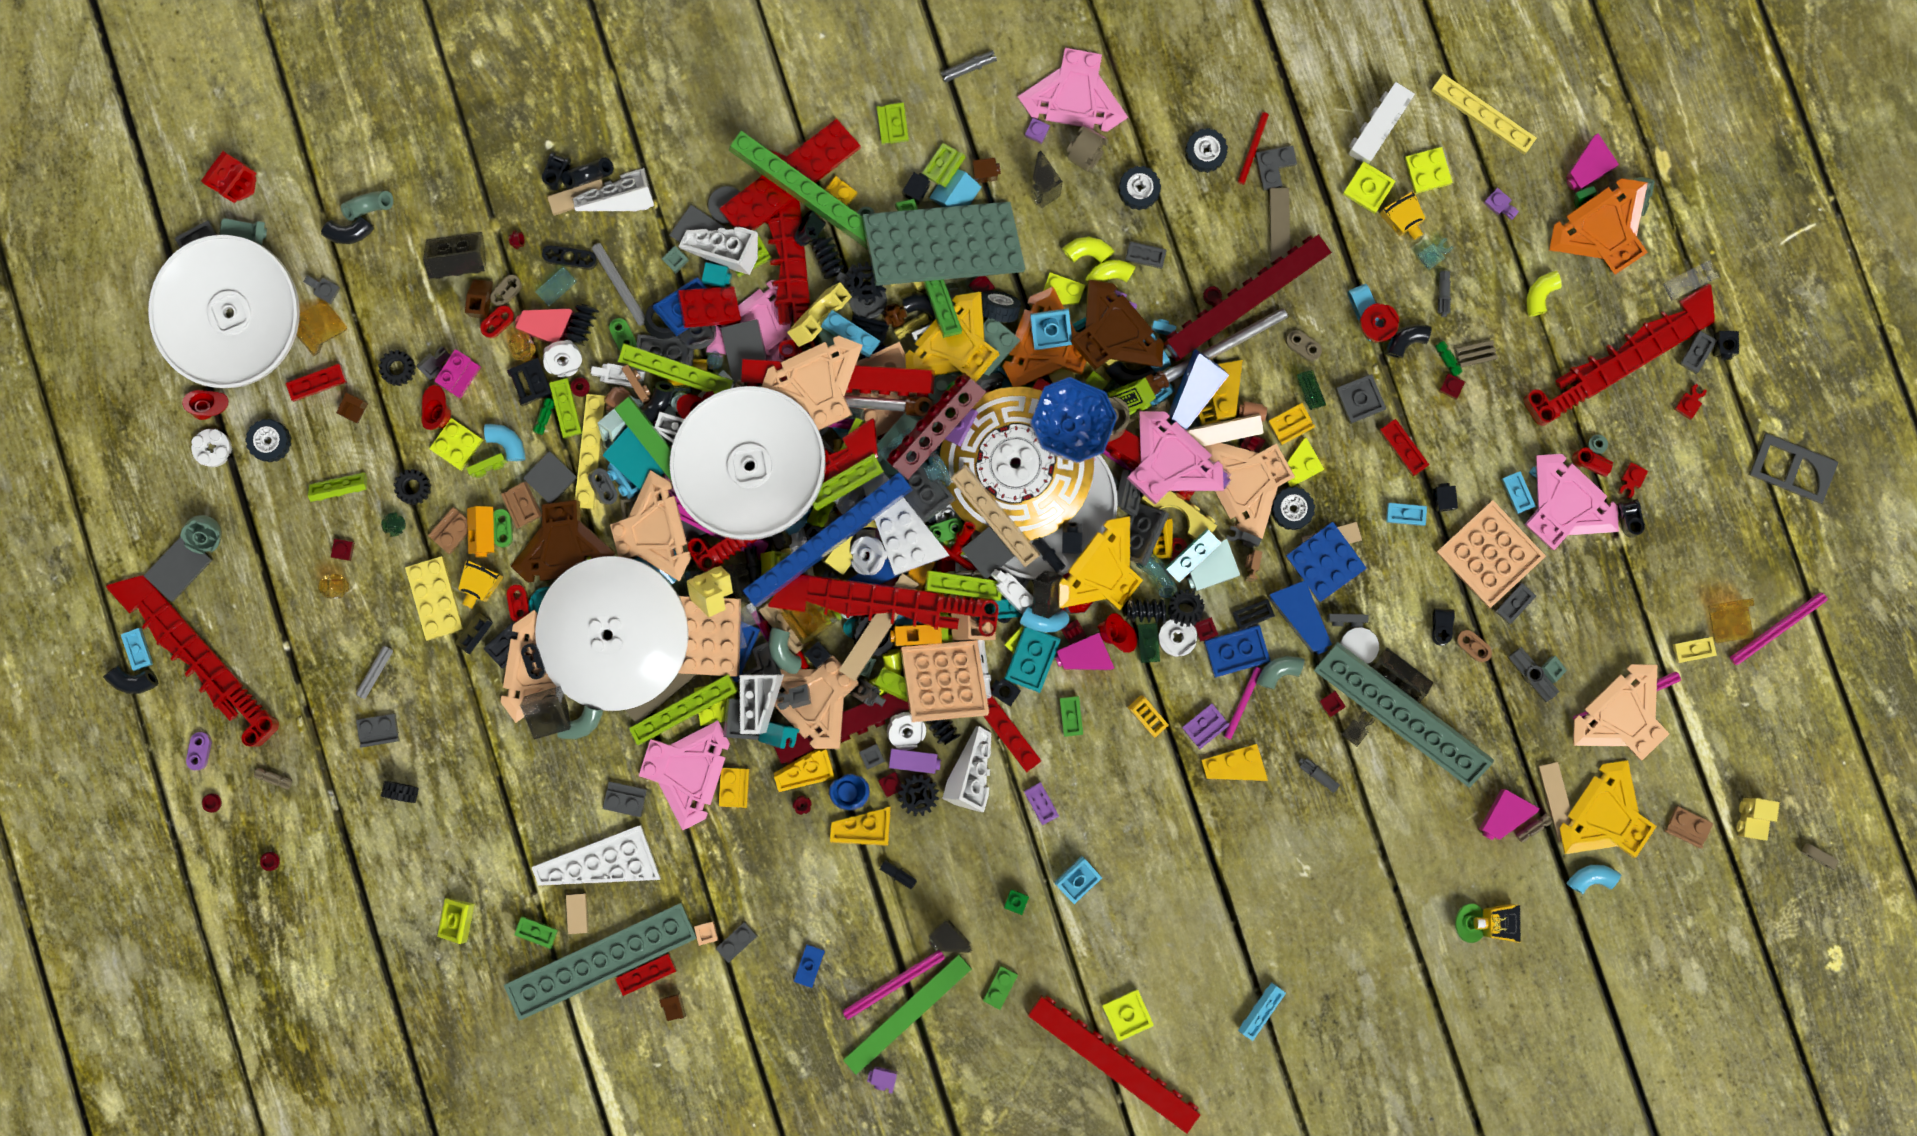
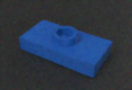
M806 945L794 982L810 988L813 987L825 950Z

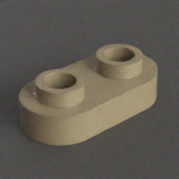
M1292 331L1286 338L1287 346L1308 361L1317 360L1322 353L1320 344L1301 331ZM1298 337L1300 342H1294L1293 338ZM1309 348H1314L1316 352L1314 354L1310 353Z

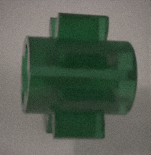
M397 512L384 516L385 519L381 522L384 533H390V537L399 536V534L403 533L402 530L405 529L406 523L402 516H397Z

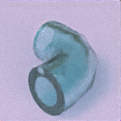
M1151 554L1146 566L1136 563L1138 568L1145 571L1153 579L1161 597L1169 598L1174 596V593L1177 592L1175 580L1166 570V565L1158 557Z

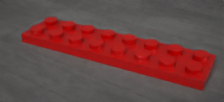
M836 118L785 157L783 161L814 183H817L861 149V145ZM762 175L720 207L719 211L734 228L742 227L754 231L796 198Z

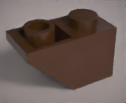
M473 280L467 293L465 313L469 317L486 319L489 316L493 281Z

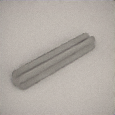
M387 646L382 647L356 692V695L360 698L365 699L393 653L391 648Z

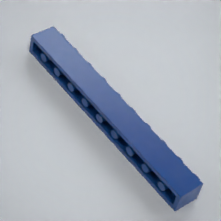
M897 473L754 581L743 592L752 604L758 608L909 494L913 489L901 473Z

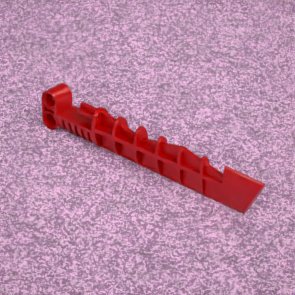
M768 149L769 151H771L773 154H775L776 156H778V157H779L780 159H782V160H783L785 157H787V156H785V155H782V154H780V153H777V152H775V151H772V150ZM797 199L766 221L773 239L768 240V244L776 246L780 258L770 261V265L780 266L779 280L772 282V286L778 287L774 306L778 310L779 325L790 324L789 308L792 307L795 324L809 309L808 306L810 305L805 247L798 245L794 239V234L802 220L800 201ZM814 339L798 347L794 340L783 341L779 345L781 360L785 361L803 353L801 349L805 346L815 347ZM785 348L792 349V353L788 355L782 351Z
M1711 284L1703 286L1680 300L1679 304L1683 310L1682 312L1668 316L1662 311L1661 319L1649 323L1644 322L1643 326L1632 337L1626 333L1624 335L1626 343L1619 350L1615 351L1608 344L1606 349L1609 356L1598 360L1593 356H1589V363L1578 367L1572 366L1569 369L1570 372L1556 379L1555 382L1557 383L1556 386L1561 390L1574 382L1576 385L1553 400L1549 401L1543 391L1539 389L1528 393L1524 397V405L1534 421L1540 426L1549 424L1560 417L1561 412L1565 414L1567 412L1566 409L1572 410L1573 405L1578 406L1579 401L1583 403L1585 401L1584 398L1590 399L1714 323L1715 314ZM1531 396L1537 397L1538 404L1532 402ZM1542 412L1548 414V420L1543 419Z
M871 418L842 438L847 448L833 454H829L825 450L826 462L823 483L873 454L878 459L874 418ZM726 537L711 548L705 539L693 538L688 543V551L701 570L710 571L712 568L722 565L724 559L729 560L730 555L735 556L737 550L741 552L743 546L747 548L749 542L752 544L758 539L738 540ZM698 541L702 545L700 552L695 550V544ZM707 558H710L712 560V566L710 568H707L705 565V560Z
M802 574L777 592L768 604V607L805 612L806 602H810L824 607V615H827L829 609L846 615V618L869 615V621H872L873 614L892 613L891 624H894L896 613L913 619V627H916L918 621L934 627V630H938V627L958 630L959 618L940 616V612L980 617L979 632L985 637H990L995 633L999 611L998 604L988 599L978 598V601H974L973 597H971L970 600H966V596L963 599H959L958 595H956V598H951V594H949V597H944L943 593ZM987 603L995 605L996 610L993 614L985 612L984 607ZM986 622L993 625L992 632L988 634L982 631V625Z
M144 575L106 586L108 591L129 614L137 608L139 609L145 620L142 628L146 629L149 627L156 640V644L161 645L173 654L170 658L171 661L179 658L191 666L186 671L185 676L189 677L196 672L202 683L199 692H207L215 709H219L229 721H232L239 713L228 702L230 701L251 724L241 737L245 746L260 747L278 730V720L272 717L266 710H262L261 704L257 705V700L252 699V694H247L248 690L243 689V684ZM269 720L270 727L266 730L264 725ZM253 733L256 735V740L254 743H252L250 740V737Z

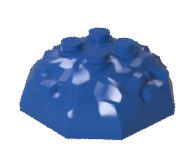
M1068 377L1044 387L1030 424L1043 450L1056 457L1080 463L1104 453L1117 415L1105 391Z

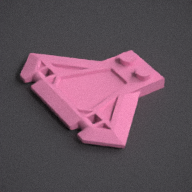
M1065 48L1062 67L1018 96V99L1031 118L1038 119L1040 113L1046 115V121L1078 127L1084 126L1093 129L1094 124L1102 125L1101 131L1108 132L1128 118L1099 76L1101 54ZM1041 102L1049 104L1048 107L1041 106ZM1096 113L1104 114V117H1098Z
M770 280L766 284L769 287L767 291L763 293L759 289L738 305L741 317L740 323L758 319L767 360L783 361L779 356V345L783 341L793 340L787 333L791 328L793 309L792 307L789 308L790 324L779 325L778 310L774 306L776 298L771 302L769 301V298L773 295L777 297L778 287L772 286V282L776 280ZM735 324L721 325L719 328L715 325L716 337L707 346L706 352L726 355L721 328ZM785 348L782 352L788 355L792 353V349Z
M1139 411L1141 464L1127 478L1154 505L1169 491H1224L1223 465L1219 461L1212 464L1208 460L1212 455L1177 422L1171 425L1167 421L1170 416L1166 412ZM1160 426L1166 430L1164 433L1159 429ZM1202 465L1208 469L1207 472L1201 468Z
M1563 454L1536 455L1538 509L1524 524L1551 550H1555L1567 535L1619 532L1618 506L1614 502H1611L1609 505L1605 503L1607 495L1572 463L1567 467L1563 463L1566 460ZM1558 469L1562 472L1560 476L1556 473ZM1598 508L1603 510L1601 514L1597 511Z
M719 721L671 745L650 739L639 776L659 783L682 831L707 818L708 812L703 811L705 804L711 805L726 758L720 756L722 748L728 750L730 746L728 738L723 737L724 730ZM711 745L715 746L713 753L709 752ZM693 800L697 801L695 808L691 807Z

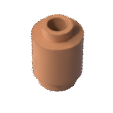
M1244 401L1243 405H1239L1238 416L1246 417L1260 414L1262 422H1265L1267 407L1263 406V404Z

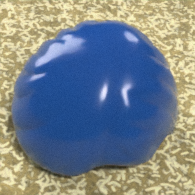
M853 774L842 776L840 779L833 781L829 787L831 801L835 806L843 810L861 808L867 802L870 795L869 785L866 780L861 776Z

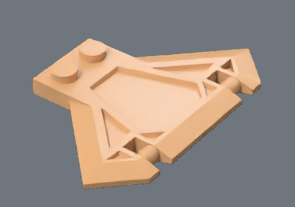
M841 336L833 338L834 345L828 347L827 343L824 342L781 362L783 368L778 371L775 366L768 368L762 387L780 392L797 402L809 413L818 430L853 415L845 399V393L863 345ZM838 351L839 356L833 358L832 354ZM787 376L788 380L782 382L781 377Z
M1224 443L1205 446L1204 448L1212 455L1209 459L1215 463L1219 461L1223 465V469L1231 473L1229 477L1231 481L1224 491L1215 492L1229 518H1237L1239 524L1234 527H1237L1242 532H1247L1263 539L1277 488L1295 478L1277 443L1260 453ZM1247 511L1250 518L1245 519L1243 512Z
M650 470L629 517L610 524L618 557L630 559L639 556L680 581L691 556L690 552L684 553L683 546L687 544L676 498L675 496H669L668 491L673 489L672 483Z
M535 610L513 624L512 631L518 632L517 640H510L503 688L508 689V696H501V704L515 723L559 692L563 693L553 683L547 673L544 677L536 680L529 677L521 651L527 644H536L535 628L538 614ZM525 634H530L529 641H524ZM528 647L529 651H527L526 654L531 655L532 660L534 661L533 654L536 653L535 649L531 650V648ZM534 662L535 669L532 670L533 674L537 673V675L539 676V672L542 670L541 668H537ZM516 690L520 691L519 698L515 697Z
M834 656L829 658L818 669H800L796 674H790L780 669L781 674H784L780 689L783 688L785 690L784 694H789V689L805 684L810 688L811 704L794 709L789 705L786 709L780 710L777 703H781L784 700L778 701L776 699L775 707L794 728L800 729L799 733L804 738L809 735L813 738L809 744L814 749H840L844 697L859 685L857 680L854 681L839 671L842 664ZM818 727L822 729L820 733L816 731Z
M1631 664L1627 668L1630 674L1626 678L1620 674L1585 708L1588 714L1584 718L1578 715L1574 719L1573 746H1627L1641 761L1669 735L1667 730L1656 720L1657 665ZM1636 679L1637 683L1632 686L1631 683ZM1595 720L1596 722L1590 726L1589 724Z

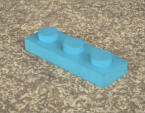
M833 310L821 325L823 329L835 337L841 336L862 344L863 347L860 353L870 358L880 343L878 339Z
M1271 982L1238 1031L1253 1041L1286 992Z

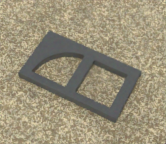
M1765 433L1749 475L1822 504L1837 468L1838 461ZM1770 445L1794 455L1784 481L1760 472ZM1802 459L1809 462L1815 470L1818 480L1816 494L1793 486Z

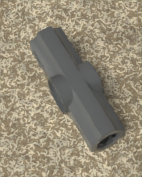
M1522 647L1510 654L1508 659L1523 675V679L1534 688L1545 702H1548L1559 693V690L1544 674L1543 669L1536 665ZM1532 669L1537 672V678L1535 680H1533L1530 677V671Z

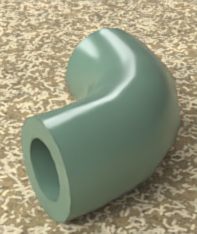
M388 191L366 193L344 202L341 205V212L346 219L352 221L369 212L388 210L393 205V196Z
M772 627L769 637L771 658L779 668L790 674H796L801 667V657L791 653L788 648L790 633Z
M1293 656L1273 659L1263 668L1256 684L1275 690V686L1281 677L1286 675L1300 676L1305 659Z
M585 705L582 716L574 721L561 720L557 737L562 739H579L589 735L598 726L603 710Z

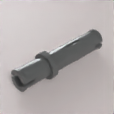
M991 50L980 56H973V59L941 71L944 82L947 83L959 76L976 69L980 70L983 66L996 62L997 58L993 56L995 54L994 51Z

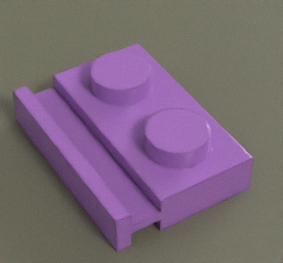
M1211 703L1184 725L1182 729L1200 750L1225 730L1229 723Z

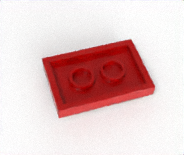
M734 286L678 290L677 295L684 328L739 324L741 322Z

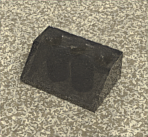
M1039 151L1031 186V198L1036 205L1039 204L1043 208L1061 196L1063 181L1043 152Z
M477 232L427 239L423 262L428 279H441L446 276H461L468 273L477 274L485 271L486 255L483 233Z
M1386 648L1371 666L1418 703L1427 696L1434 683L1389 648Z
M947 917L929 933L928 942L935 950L939 948L942 952L968 953L973 950V945Z

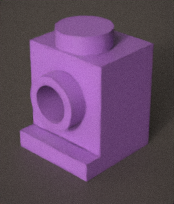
M875 1066L874 1071L870 1070L867 1082L874 1085V1088L885 1091L888 1088L889 1093L892 1094L898 1072Z

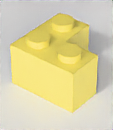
M721 566L712 568L710 571L687 580L690 600L708 617L726 610L724 597L732 594L733 590L730 574Z
M1743 798L1739 806L1741 817L1736 827L1738 836L1768 841L1770 821L1777 822L1780 802L1758 798Z

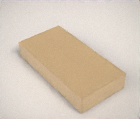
M586 894L566 895L568 934L588 933Z

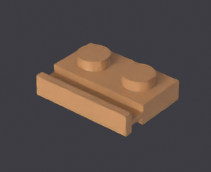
M627 364L621 369L645 405L650 400L648 396L651 393L646 385L641 386L638 381L641 377L637 370H632Z
M522 482L501 494L516 528H521L542 517L527 482Z
M453 507L428 536L448 554H451L468 535L467 518Z
M1254 550L1246 557L1245 567H1247L1249 576L1245 578V581L1254 582L1258 576H1255V573L1259 571L1262 551Z
M1676 806L1664 832L1702 849L1704 841H1706L1714 823Z

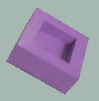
M1033 118L1025 133V137L1042 144L1050 125Z

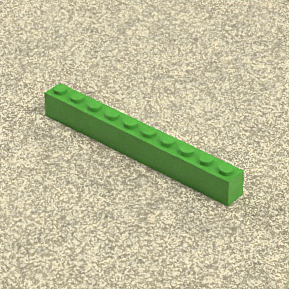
M740 131L728 151L868 250L862 216L743 131Z

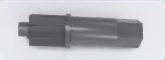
M1440 271L1438 313L1441 314V317H1447V314L1450 313V271Z
M1307 757L1305 760L1301 758L1298 761L1301 764L1299 767L1333 793L1340 786Z

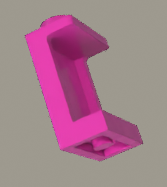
M455 349L434 382L461 399L481 367Z

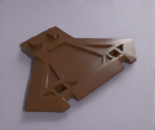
M1088 280L1085 330L1075 336L1070 342L1090 366L1097 370L1112 359L1163 367L1164 342L1160 338L1156 341L1152 338L1153 329L1124 295L1118 297L1114 293L1118 289L1114 283Z
M572 500L542 505V527L510 567L528 583L534 582L535 576H540V581L558 579L568 569L586 561L588 557L593 559L614 556L616 553L581 522L580 501Z

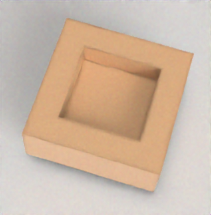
M714 921L694 926L699 946L718 941Z

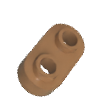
M1465 630L1457 635V645L1475 661L1486 662L1491 658L1492 650L1490 646L1474 632ZM1464 637L1469 639L1467 644L1463 642ZM1479 649L1483 650V656L1478 655Z

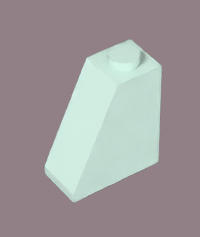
M629 395L639 408L645 406L640 399H635ZM615 409L598 422L604 448L608 449L628 427Z
M1227 539L1223 540L1214 551L1189 573L1187 581L1190 588H1194L1195 592L1240 576Z

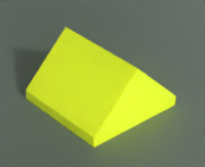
M445 898L437 937L457 944L467 942L475 903Z

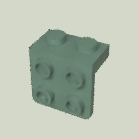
M223 219L219 235L242 237L262 245L263 239L267 235V228H264L265 222L256 221L252 224Z

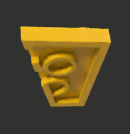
M1243 360L1217 364L1229 374L1212 397L1217 421L1236 418Z
M1257 744L1201 760L1206 779L1268 781Z
M816 749L774 772L778 792L835 779L827 749Z
M891 806L831 822L830 843L888 846Z

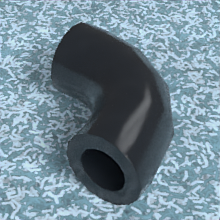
M603 157L566 170L562 174L563 184L568 189H574L610 176L614 170L613 163L609 158Z
M359 216L354 223L347 226L339 225L334 220H330L322 228L321 235L337 244L350 245L362 241L375 228Z
M917 291L900 296L907 314L917 310L923 311L928 314L932 323L934 322L936 317L927 293Z
M1412 324L1401 328L1390 339L1385 354L1394 358H1403L1407 347L1411 344L1428 343L1432 327Z
M1117 361L1106 370V373L1121 386L1143 379L1150 374L1156 375L1150 365H1146L1139 370H1131L1122 361Z
M666 381L657 382L652 397L645 406L640 408L651 423L657 420L659 412L664 413L669 406L674 393L673 384Z
M119 665L103 676L112 687L127 694H141L155 688L159 684L156 676L150 670H145L138 675H131L126 673Z

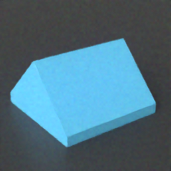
M958 169L945 188L940 184L937 185L929 199L942 207L970 205L980 191L981 186L965 171Z
M1069 308L1030 314L1034 350L1073 345L1070 342L1072 334Z
M1081 856L1054 881V884L1075 904L1102 877Z

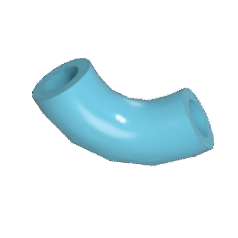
M485 424L484 435L486 443L500 444L505 449L506 461L525 460L523 443L513 430L504 425Z
M1028 607L1020 620V624L1035 631L1057 632L1069 623V615L1062 609H1056L1052 613H1042Z
M1589 865L1579 869L1566 884L1580 894H1584L1586 889L1594 884H1601L1611 890L1620 880L1621 874L1605 865Z

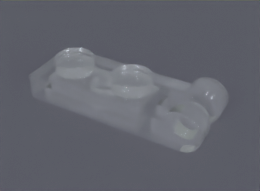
M1711 260L1663 284L1671 301L1719 278L1718 273L1714 272L1711 267L1713 266ZM1705 270L1707 277H1704L1701 271Z

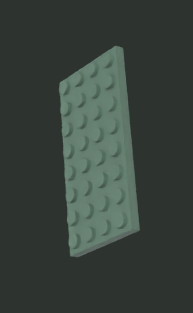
M1011 202L863 214L862 216L875 286L1025 271Z

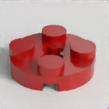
M1372 304L1366 308L1359 320L1361 331L1372 342L1387 341L1398 330L1399 316L1395 309L1389 305ZM1376 318L1384 320L1383 327L1375 325Z

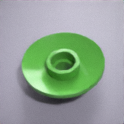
M1466 904L1461 907L1455 920L1458 936L1467 943L1478 942L1484 936L1483 929L1474 928V918L1483 917L1482 908L1476 904Z

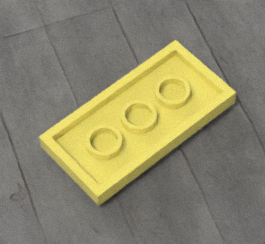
M441 556L405 567L426 641L464 630L444 557Z

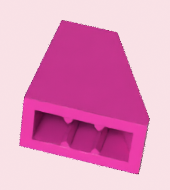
M1596 134L1589 141L1566 176L1569 188L1576 193L1613 171L1619 165L1599 134Z
M1099 633L1056 651L1057 656L1054 657L1058 667L1062 666L1064 670L1110 671L1114 669Z
M1501 789L1479 830L1484 832L1482 835L1491 841L1494 838L1500 840L1535 815L1539 808L1508 790Z

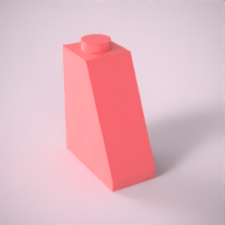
M571 309L523 310L521 315L519 314L516 318L515 328L519 332L548 344L564 341V334L568 333L567 327L571 326L569 321L574 319L572 316L573 311Z

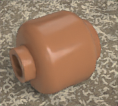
M622 386L619 388L613 387L604 398V402L607 405L605 409L611 412L629 395L632 396V394Z

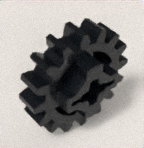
M865 262L863 267L858 263V269L852 267L853 274L847 275L851 280L846 281V285L851 286L847 290L848 292H853L852 298L859 297V303L862 299H865L866 304L869 303V299H872L875 303V297L882 298L880 292H886V288L883 285H879V288L875 286L872 266ZM862 271H871V273L864 274ZM855 277L859 281L857 288L854 286ZM865 279L866 281H868L871 279V286H863V280ZM864 292L871 293L870 295H863Z
M913 774L912 780L905 778L906 784L900 783L899 785L902 787V790L897 791L901 795L897 801L903 802L900 807L902 809L907 807V814L913 811V816H917L918 812L921 816H924L925 810L931 813L930 807L937 806L934 800H939V797L935 796V793L939 792V790L933 789L936 783H929L930 778L928 776L923 780L922 774L918 778ZM921 782L917 787H910L913 783ZM928 788L930 790V798L927 797L926 793ZM906 792L909 793L910 798L908 803L906 801ZM920 792L922 795L921 799H916L914 793ZM921 803H925V804H926L925 806H923V807H921V808H915V807H917L918 804H921Z

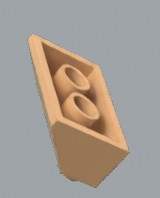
M951 613V617L959 618L958 630L952 629V641L996 640V632L990 637L980 634V620L975 621V616ZM986 622L982 625L984 633L992 632L993 625Z

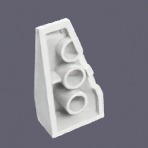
M644 168L625 173L620 176V180L614 183L608 181L599 190L591 189L574 197L575 211H638L654 206Z
M735 227L730 230L718 228V230L708 231L707 229L686 230L679 248L719 265L726 266L734 271L750 275L758 259V233L742 227Z
M980 726L975 727L947 780L942 799L978 812L985 811L989 796V787H986L987 776H990V769H987V759L991 754V733Z

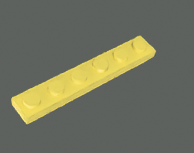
M1445 74L1440 77L1431 90L1524 155L1537 139Z
M586 395L575 500L580 501V508L594 509L596 495L589 483L588 476L593 469L599 468L602 438L598 422L604 418L606 407L604 402L606 396Z

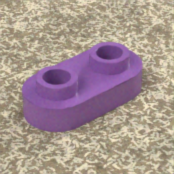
M197 732L190 739L186 764L191 770H202L208 763L212 739L205 732ZM199 738L202 739L201 745L197 744V740ZM195 757L198 758L197 764H194L193 759Z

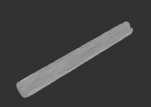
M600 243L592 246L593 252L639 326L643 325L645 315Z

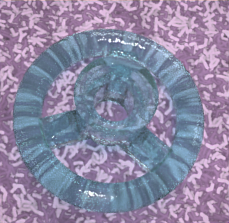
M932 452L928 457L930 466L925 468L926 475L931 482L940 479L945 487H948L951 484L949 472L940 456Z

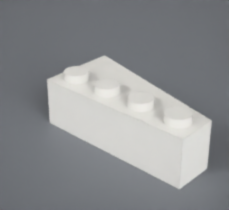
M1395 82L1389 93L1385 91L1379 100L1382 102L1379 108L1375 106L1369 115L1372 119L1369 123L1365 122L1359 130L1362 134L1358 139L1354 138L1349 145L1351 151L1348 155L1361 163L1364 161L1369 164L1415 94Z

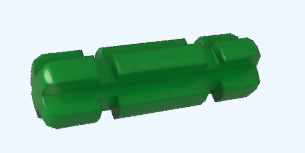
M1442 341L1435 348L1438 353H1441L1440 356L1446 366L1451 369V374L1457 376L1463 370L1460 365H1457V360L1451 350L1447 349L1446 342Z
M545 398L543 402L544 407L541 408L536 420L537 424L533 428V432L536 434H544V426H547L552 413L551 408L553 409L555 405L554 400L550 398Z

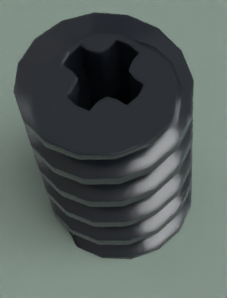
M833 237L818 238L810 243L811 246H814L812 251L816 253L815 258L819 259L818 265L823 266L821 272L826 273L823 277L824 279L837 276L845 267L844 265H838L842 258H835L839 251H832L836 247V244L829 243L833 240Z
M586 304L575 306L578 312H573L572 316L575 319L569 321L573 325V327H567L571 334H564V337L573 343L585 346L582 341H588L589 339L584 335L591 334L587 327H594L590 320L597 319L592 314L599 313V310Z
M1129 598L1126 605V622L1130 616L1133 622H1135L1137 617H1139L1140 622H1143L1144 617H1146L1148 623H1150L1152 617H1154L1156 623H1158L1160 618L1165 623L1166 605L1164 600L1160 599L1157 604L1156 599H1152L1149 604L1147 598L1144 599L1143 603H1141L1140 598H1137L1135 603L1133 598Z
M952 720L926 721V724L932 723V726L929 728L930 731L936 730L933 736L940 737L937 741L938 744L944 743L946 745L961 736L960 733L954 734L957 729L956 727H950L953 723Z

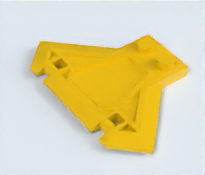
M981 292L956 295L952 299V302L955 303L953 307L962 328V333L943 338L938 322L935 319L916 341L917 350L914 353L909 350L905 354L906 369L933 370L935 375L960 372L967 374L972 380L977 382L1000 355L996 349L985 342ZM925 352L926 355L921 359L920 357Z
M1130 516L1105 521L1103 524L1106 528L1102 534L1097 532L1068 570L1071 574L1067 580L1062 578L1059 581V608L1106 599L1115 608L1121 610L1143 581L1130 568Z
M1628 760L1602 764L1599 768V771L1603 773L1601 778L1593 777L1567 816L1572 821L1569 825L1562 823L1559 828L1564 854L1617 846L1632 858H1636L1657 826L1639 814ZM1609 779L1613 781L1610 786L1607 784ZM1578 825L1581 827L1579 832L1575 831Z

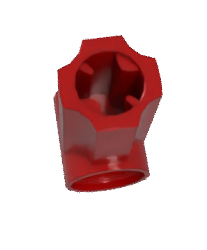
M1590 448L1580 449L1572 455V462L1575 466L1584 467L1603 477H1607L1612 470L1613 462L1595 454ZM1581 453L1586 456L1585 462L1580 458Z

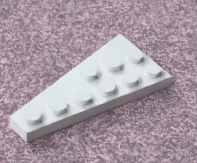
M884 472L862 485L866 497L889 480ZM904 497L874 519L895 576L950 556Z
M642 825L531 867L538 886L661 880Z

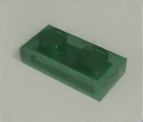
M1311 370L1297 374L1299 386L1302 388L1309 409L1314 410L1326 406L1314 371Z
M1157 623L1137 625L1140 663L1160 662Z

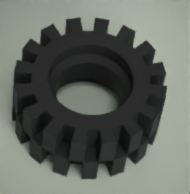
M391 350L389 354L385 353V357L379 360L381 361V364H378L380 368L378 370L379 374L391 385H406L408 380L411 381L413 379L411 378L412 375L415 376L416 372H414V369H416V366L413 364L415 362L403 351L395 350L394 352ZM400 361L404 365V370L399 375H393L390 371L392 363Z
M414 469L404 470V473H399L400 476L395 478L396 483L393 486L395 487L394 493L397 494L396 496L401 501L410 505H417V503H423L424 499L427 500V495L431 493L429 491L431 484H429L430 480L425 474ZM410 480H416L419 483V490L415 494H408L406 491V484Z
M1186 589L1185 593H1183V590H1179V594L1175 592L1174 596L1170 599L1168 607L1170 619L1173 620L1175 618L1174 623L1180 622L1182 627L1184 624H1186V627H1190L1191 623L1193 626L1196 625V622H1199L1202 618L1204 611V601L1200 599L1201 596L1199 594L1195 596V591L1189 593L1188 589ZM1188 604L1193 607V611L1183 612L1179 609V605Z
M384 781L381 797L416 803L419 788L397 782Z

